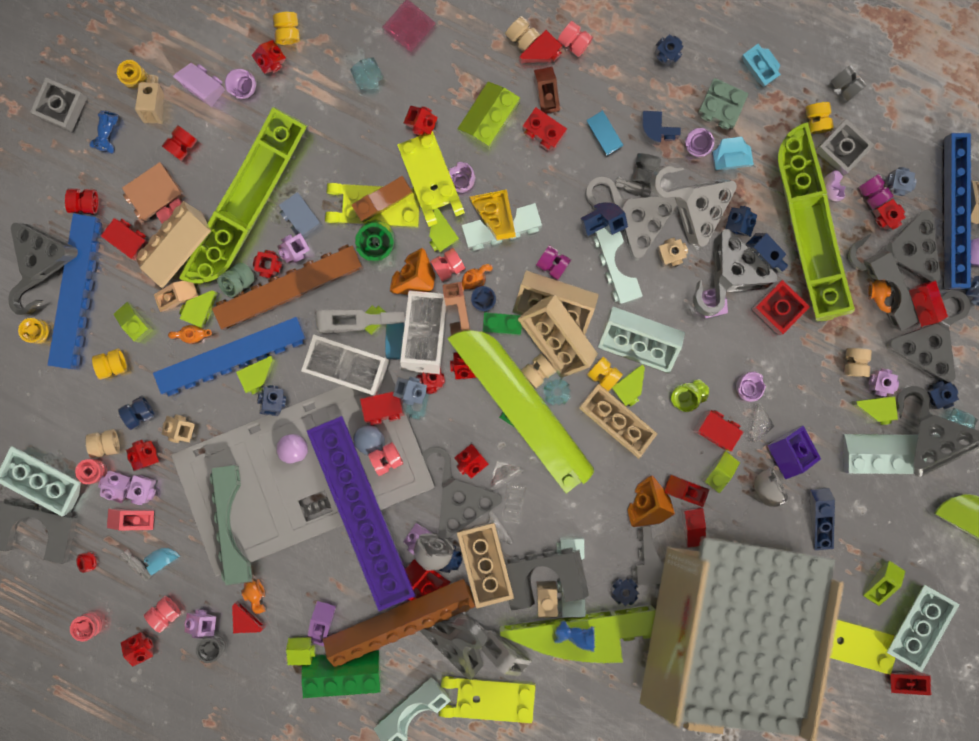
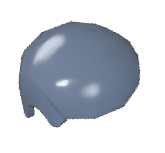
M373 425L362 426L354 435L355 447L367 456L377 449L382 451L385 445L383 433Z

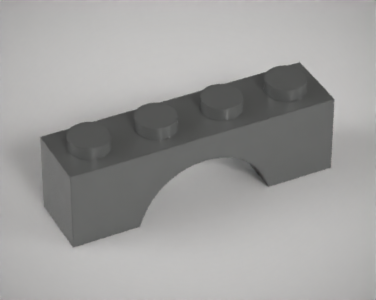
M883 250L864 260L871 278L887 280L893 288L894 300L891 305V313H888L894 328L902 331L919 322L909 292L911 289L904 282L906 279L905 275L898 269L896 264L898 260L894 253Z

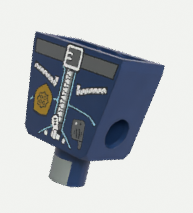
M755 233L745 244L769 268H775L779 273H782L788 267V264L783 260L786 253L767 233Z

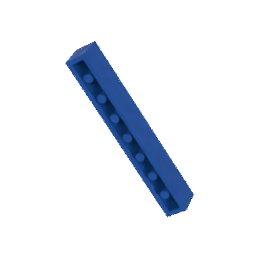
M951 133L944 137V289L971 288V133Z
M73 214L68 244L77 248L78 255L64 265L48 366L76 370V366L80 363V355L78 353L79 347H82L83 344L82 329L85 328L87 321L85 311L89 308L90 304L88 293L93 286L91 275L96 268L94 257L95 253L99 250L98 234H101L102 223H100L101 219L79 214Z
M295 317L153 372L160 393L167 394L169 397L179 393L178 389L183 387L187 390L197 386L196 382L201 380L204 383L215 379L214 375L219 373L222 376L229 374L234 367L239 366V369L250 365V361L255 359L259 362L267 358V355L274 352L275 355L283 353L288 346L292 345L295 348L303 345V341L307 337L300 319Z

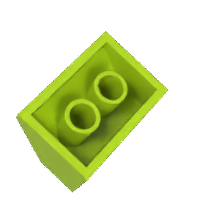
M488 81L457 130L489 150L519 105L520 97L508 89Z

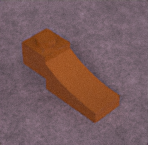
M400 176L379 190L364 196L351 206L359 219L364 223L406 198L413 191L405 178Z

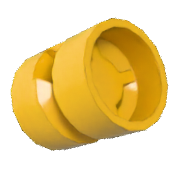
M280 12L274 14L273 26L277 29L274 34L275 43L291 45L300 42L299 30L296 28L298 26L297 13Z
M125 60L117 68L118 79L129 89L138 90L139 83H146L147 72L137 62Z
M820 102L805 107L806 118L810 119L808 125L811 134H820L834 130L833 119L829 117L832 113L830 102Z
M27 318L20 323L18 332L21 339L25 342L41 344L50 338L51 327L44 320Z
M119 348L108 351L107 355L103 353L92 356L93 368L99 380L110 377L112 373L118 375L127 372L125 357Z
M602 357L587 373V376L594 382L598 381L599 385L609 391L623 374L616 367L611 368V363L605 357Z

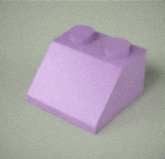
M190 63L175 73L173 77L184 88L211 108L225 91L221 85L223 82L214 75L212 78L206 74L207 70L200 64L195 66Z

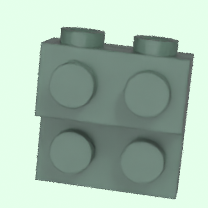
M714 78L697 114L701 115V118L711 122L713 120L719 123L718 126L723 129H733L749 93Z

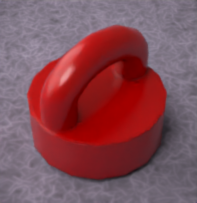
M87 552L77 556L76 564L80 572L86 573L96 568L97 560L92 553Z

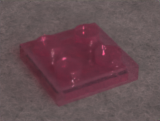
M405 0L382 28L412 54L436 26V23L410 0Z

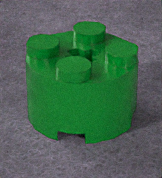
M379 220L366 222L361 226L355 237L357 252L368 261L385 259L392 251L395 242V235L391 227ZM372 237H377L379 244H373L371 242Z

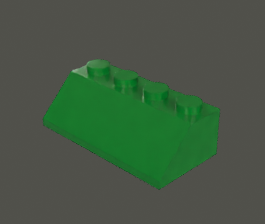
M373 650L336 667L327 659L326 654L315 655V657H312L311 665H302L303 698L380 693L382 690L379 650Z

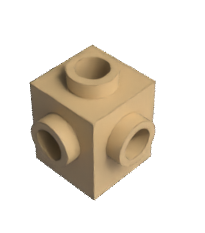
M674 237L665 240L664 245L657 247L662 266L672 264V267L683 263V259L687 258L688 249L686 243H682L681 239L675 240Z
M175 414V417L166 416L162 427V435L167 436L168 441L179 443L180 440L190 442L195 424L186 421V417Z

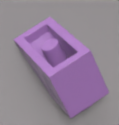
M317 601L307 636L311 637L312 643L324 646L323 639L329 635L336 606Z

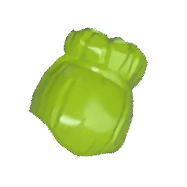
M694 380L693 383L679 385L673 390L671 401L679 410L691 412L696 410L700 403L707 401L709 387L702 380Z

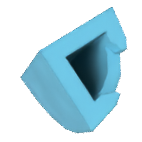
M160 548L146 556L144 562H147L149 566L146 568L150 575H153L176 560L180 555L172 549Z

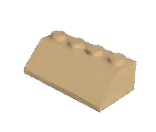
M183 201L180 206L174 209L170 218L163 222L159 231L150 238L149 243L144 249L138 252L136 260L139 267L161 288L168 283L211 232L202 212Z
M526 270L512 312L522 315L540 300L555 294L585 335L599 294Z
M555 294L540 300L518 318L560 378L589 368L598 355Z
M599 384L579 406L580 410L638 459L658 434Z
M495 523L458 531L457 536L476 608L514 599Z

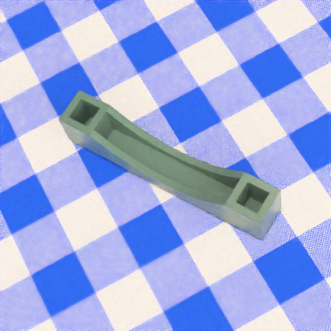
M231 465L212 468L210 482L211 485H214L212 501L213 504H216L217 510L214 513V518L219 527L217 541L221 544L219 559L220 562H223L224 569L221 570L222 581L225 582V585L253 582L251 563L238 549L232 535L230 523L232 503L241 487L239 466Z

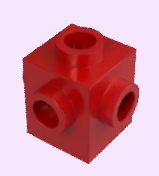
M274 40L260 44L251 55L264 74L271 71L273 73L279 71L282 68L281 64L286 60L285 55Z
M410 106L403 124L412 128V132L422 136L423 133L431 135L438 117L433 115L432 110L427 107Z
M894 198L872 211L876 216L877 224L880 228H884V230L898 228L902 225L901 221L906 218L903 207L897 204Z
M265 250L264 253L258 251L257 256L253 260L254 271L259 272L260 277L270 279L271 275L276 276L277 272L280 273L282 261H280V257L274 251ZM267 262H271L270 268H266Z
M453 352V360H450V370L455 373V379L477 378L459 353Z
M441 366L440 374L418 372V375H416L417 379H421L420 384L427 385L426 394L437 393V390L442 388L445 383L444 374L441 373Z
M142 439L133 442V447L126 449L127 458L131 463L133 471L159 462L156 448L153 446L152 441L144 442Z
M470 444L454 457L458 463L457 469L462 475L466 473L471 479L489 465L473 444Z
M142 632L120 642L123 657L132 667L153 657V642L149 637L146 638Z

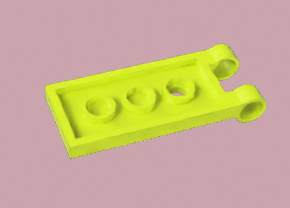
M433 131L431 135L423 134L422 136L397 144L428 227L438 224L433 210L451 203L455 216L464 214L463 206ZM437 185L438 188L437 190L433 191L431 190V186Z
M327 183V194L343 195L342 213L325 212V222L364 225L368 221L379 220L389 226L419 227L420 203L414 188H411L412 194L363 223L351 205L364 196L379 190L382 186Z
M837 619L830 658L891 675L895 657L888 654L887 650L895 635ZM839 637L843 638L842 644L837 643Z
M442 676V688H458L457 705H445L439 711L438 716L532 724L536 685L535 683L475 678L469 680L463 677ZM479 696L480 701L477 703L474 702L473 697Z

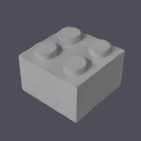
M45 78L30 113L72 132L87 97L81 92Z
M845 119L820 144L816 152L844 176L851 171L874 144L851 122Z

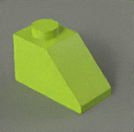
M436 208L434 209V215L438 224L431 226L429 235L431 241L429 244L435 252L439 250L440 253H443L460 240L440 210Z
M211 290L188 300L180 308V319L205 328L219 293Z
M128 301L113 314L121 328L134 342H141L153 331L152 327Z
M269 356L236 372L245 393L251 392L254 395L262 391V387L267 384L275 362L274 356Z
M643 364L611 388L624 406L629 404L631 407L639 401L638 397L642 393L645 371Z
M895 396L852 401L854 407L872 421L880 422V425L892 424V420L898 419Z
M724 451L701 481L720 494L732 479L740 462L727 451Z
M888 561L878 570L863 596L880 606L901 588L905 570Z

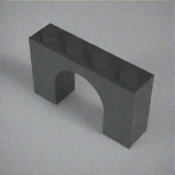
M5 498L4 501H0V551L12 550L18 525L26 518H35L45 525L48 532L44 560L59 564L67 563L78 517L72 516L73 513L71 512L62 517L45 507H42V509L35 508V504L31 503L20 505L16 504V500Z
M571 547L562 549L561 553L556 554L554 551L544 552L543 556L538 557L536 554L526 555L525 559L521 560L518 557H512L507 559L505 563L514 599L509 600L511 611L529 608L535 604L531 587V575L534 569L540 566L548 567L557 573L561 581L565 602L581 600L589 596L580 550H573Z

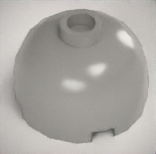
M771 467L758 474L754 482L755 491H753L758 502L762 501L767 506L777 507L790 500L788 493H783V488L785 487L774 470L771 471Z
M421 534L416 540L414 547L416 561L426 570L444 568L449 564L454 552L453 545L444 538L442 541L437 539L438 535Z

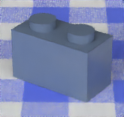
M298 192L279 205L282 209L280 211L285 221L290 220L293 224L290 228L295 235L301 233L302 237L305 238L322 226Z

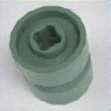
M241 262L218 277L219 288L228 297L236 296L254 282L252 270L248 265Z

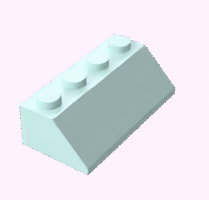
M613 307L598 348L670 373L682 348L685 332Z
M844 434L843 472L914 474L913 463L918 435Z
M13 446L10 447L0 468V484L62 517L72 511L79 497L81 482Z
M924 585L888 648L887 653L922 672L960 604Z

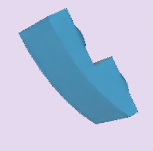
M603 110L586 120L607 155L624 146Z
M405 323L386 325V359H401Z

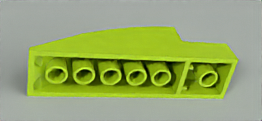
M652 605L589 613L585 614V617H561L500 626V636L539 653L561 659L590 663H623L620 639H623V641H633L635 637L642 636L643 639L651 638L656 611ZM565 621L569 628L590 629L591 626H594V652L578 648L569 640L554 643V640L557 638L555 631L560 622Z

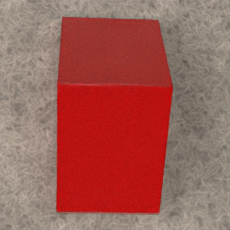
M239 601L233 604V633H257L266 627Z
M918 671L891 673V693L931 696V675Z

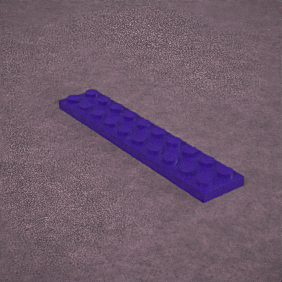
M340 416L307 430L378 611L415 597L416 595L344 417Z

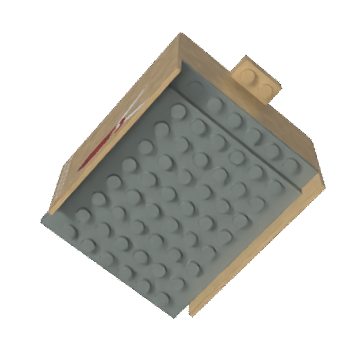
M702 538L699 552L667 547L639 703L675 727H680V722H684L683 727L690 731L723 734L724 727L800 736L807 741H816L844 584L832 579L835 559L709 538Z

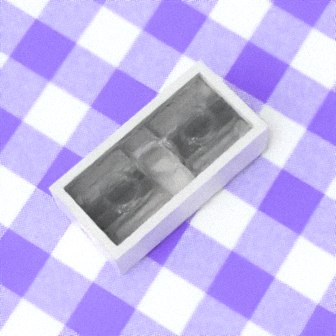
M409 291L400 360L401 371L440 374L447 310L444 294Z
M313 335L301 371L375 396L379 394L390 360Z

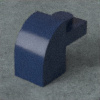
M643 111L641 114V132L649 143L660 145L661 138H664V141H675V139L680 137L681 127H662V111Z
M610 202L593 205L594 211L580 218L583 231L587 236L603 228L611 235H614L628 227L625 212L617 204Z

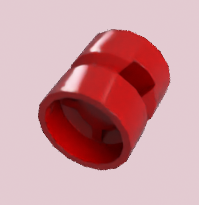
M177 125L171 132L172 137L167 138L162 147L182 161L188 154L187 149L192 148L198 140Z
M73 188L66 190L65 208L67 213L79 214L81 211L84 214L97 213L99 202L97 190L84 189L82 192L80 189Z

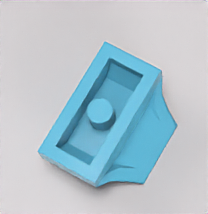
M757 44L742 55L746 67L763 87L781 75L779 73L780 64L769 49L761 48Z
M743 137L722 139L718 148L712 152L715 171L754 165L751 146L746 144Z

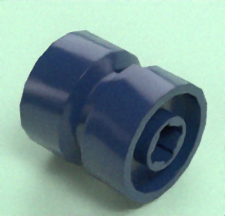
M481 286L473 291L471 303L476 311L486 313L494 308L496 295L491 288Z
M143 395L134 399L131 405L126 404L118 409L122 421L130 430L141 425V421L146 422L155 417L150 403Z

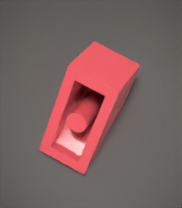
M108 509L107 528L114 530H153L154 511Z

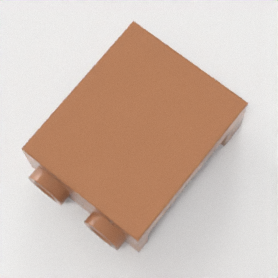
M161 162L122 187L125 192L123 194L125 200L129 204L132 203L136 208L133 210L140 220L143 219L147 222L152 215L175 199L180 198L181 200L185 197L169 171Z
M462 282L444 284L445 306L457 304L460 322L450 323L451 335L460 331L470 330Z

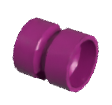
M880 174L858 187L863 196H868L867 203L872 210L894 196L888 187H883L885 182Z
M549 245L536 266L543 271L548 270L549 275L558 280L572 259L564 254L559 255L558 250Z

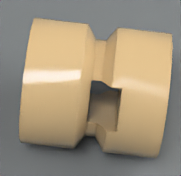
M523 16L515 20L505 33L512 42H517V47L522 52L541 35L534 27H529L530 23Z
M846 348L845 359L848 360V363L845 364L844 375L870 377L868 362L871 361L872 350Z
M541 353L532 360V365L527 364L521 369V372L535 389L544 383V378L549 379L556 373V370Z
M115 429L104 431L101 435L98 432L86 435V449L91 459L103 457L104 453L106 455H113L120 452L119 438Z

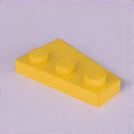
M507 189L469 197L471 204L497 241L516 237Z

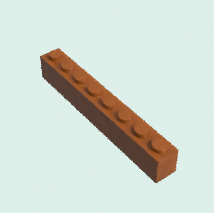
M344 245L338 248L339 252L331 254V252L321 256V260L316 262L314 260L308 261L299 270L296 268L290 269L281 278L275 276L268 280L269 283L263 286L257 284L251 287V291L245 294L242 291L234 296L232 300L227 301L224 299L217 302L216 307L212 308L221 330H227L363 269L354 246Z
M461 579L323 639L326 657L334 667L343 665L347 661L359 658L373 650H378L389 643L397 642L403 637L432 627L434 624L448 620L462 612H467L471 608L476 607L470 587L464 579Z

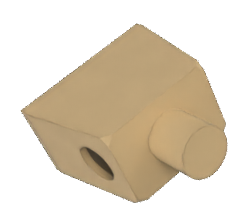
M147 75L146 83H139L135 110L143 123L162 124L164 92L158 84L159 77L155 75Z
M536 581L537 617L557 618L556 581Z

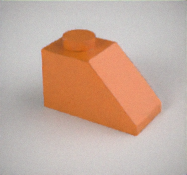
M421 248L409 254L404 260L406 264L401 271L394 273L390 292L408 295L409 291L430 292L433 290L435 272L426 251Z
M653 476L637 485L635 490L637 495L634 503H630L627 510L632 527L661 524L675 515L671 498L668 494L664 493L665 490Z

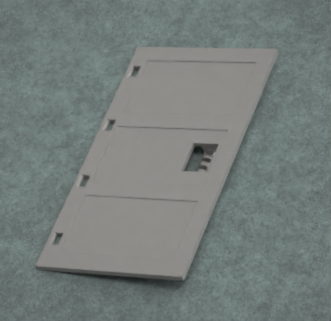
M388 367L379 394L395 390V384ZM342 385L281 410L279 416H265L171 454L215 577L221 575V570L224 569L223 562H220L219 551H221V544L217 541L219 527L214 518V513L217 510L216 504H213L212 493H214V485H211L210 482L212 468L231 465L239 466L241 487L232 503L230 523L235 543L250 563L343 526V521L307 430L343 416L352 440H354V435L359 428L364 425H370V423L367 424L364 421L360 399L374 395ZM314 403L316 408L306 412L304 406ZM405 410V415L400 416V420L389 421V419L382 420L381 424L373 425L383 433L385 445L391 442L394 443L402 458L403 465L395 469L389 468V472L378 476L369 456L364 455L356 448L381 510L435 488ZM259 425L261 431L251 434L249 428ZM289 434L301 436L308 444V453L305 458L292 464L281 461L276 453L279 440ZM204 447L206 453L196 456L194 451ZM385 457L382 458L383 463L388 462ZM325 490L327 497L303 507L300 506L299 500ZM329 508L333 510L328 514L306 522V517Z

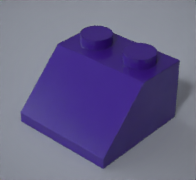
M804 425L767 445L785 480L804 473L821 460Z

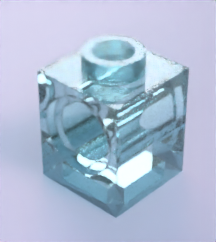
M430 394L425 395L420 411L413 410L412 405L407 404L405 413L409 414V418L420 420L421 416L425 417Z

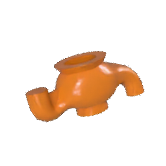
M484 264L479 269L468 270L461 281L463 291L483 286L486 281L484 272L492 271L493 266L491 264Z
M885 280L870 281L868 286L869 300L873 299L883 312L891 313V306H886L884 303L886 297H890L891 287L886 284Z
M186 325L178 332L171 331L168 333L170 339L177 337L189 344H196L204 337L212 335L211 330H204L196 325Z
M258 579L257 581L253 580V582L244 583V589L241 590L244 600L251 602V608L254 613L260 614L265 612L264 605L260 604L261 598L265 597V590L261 581Z

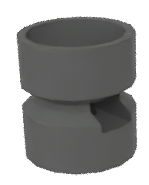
M851 65L830 81L836 89L842 90L841 95L847 102L867 86L861 77H856L857 73Z
M638 153L635 161L637 168L633 170L631 181L651 186V176L660 167L661 158L650 154Z
M218 634L206 636L197 644V657L202 662L212 663L224 653L226 643Z

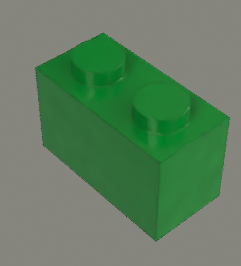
M484 312L483 332L521 336L522 324L518 320L521 315Z

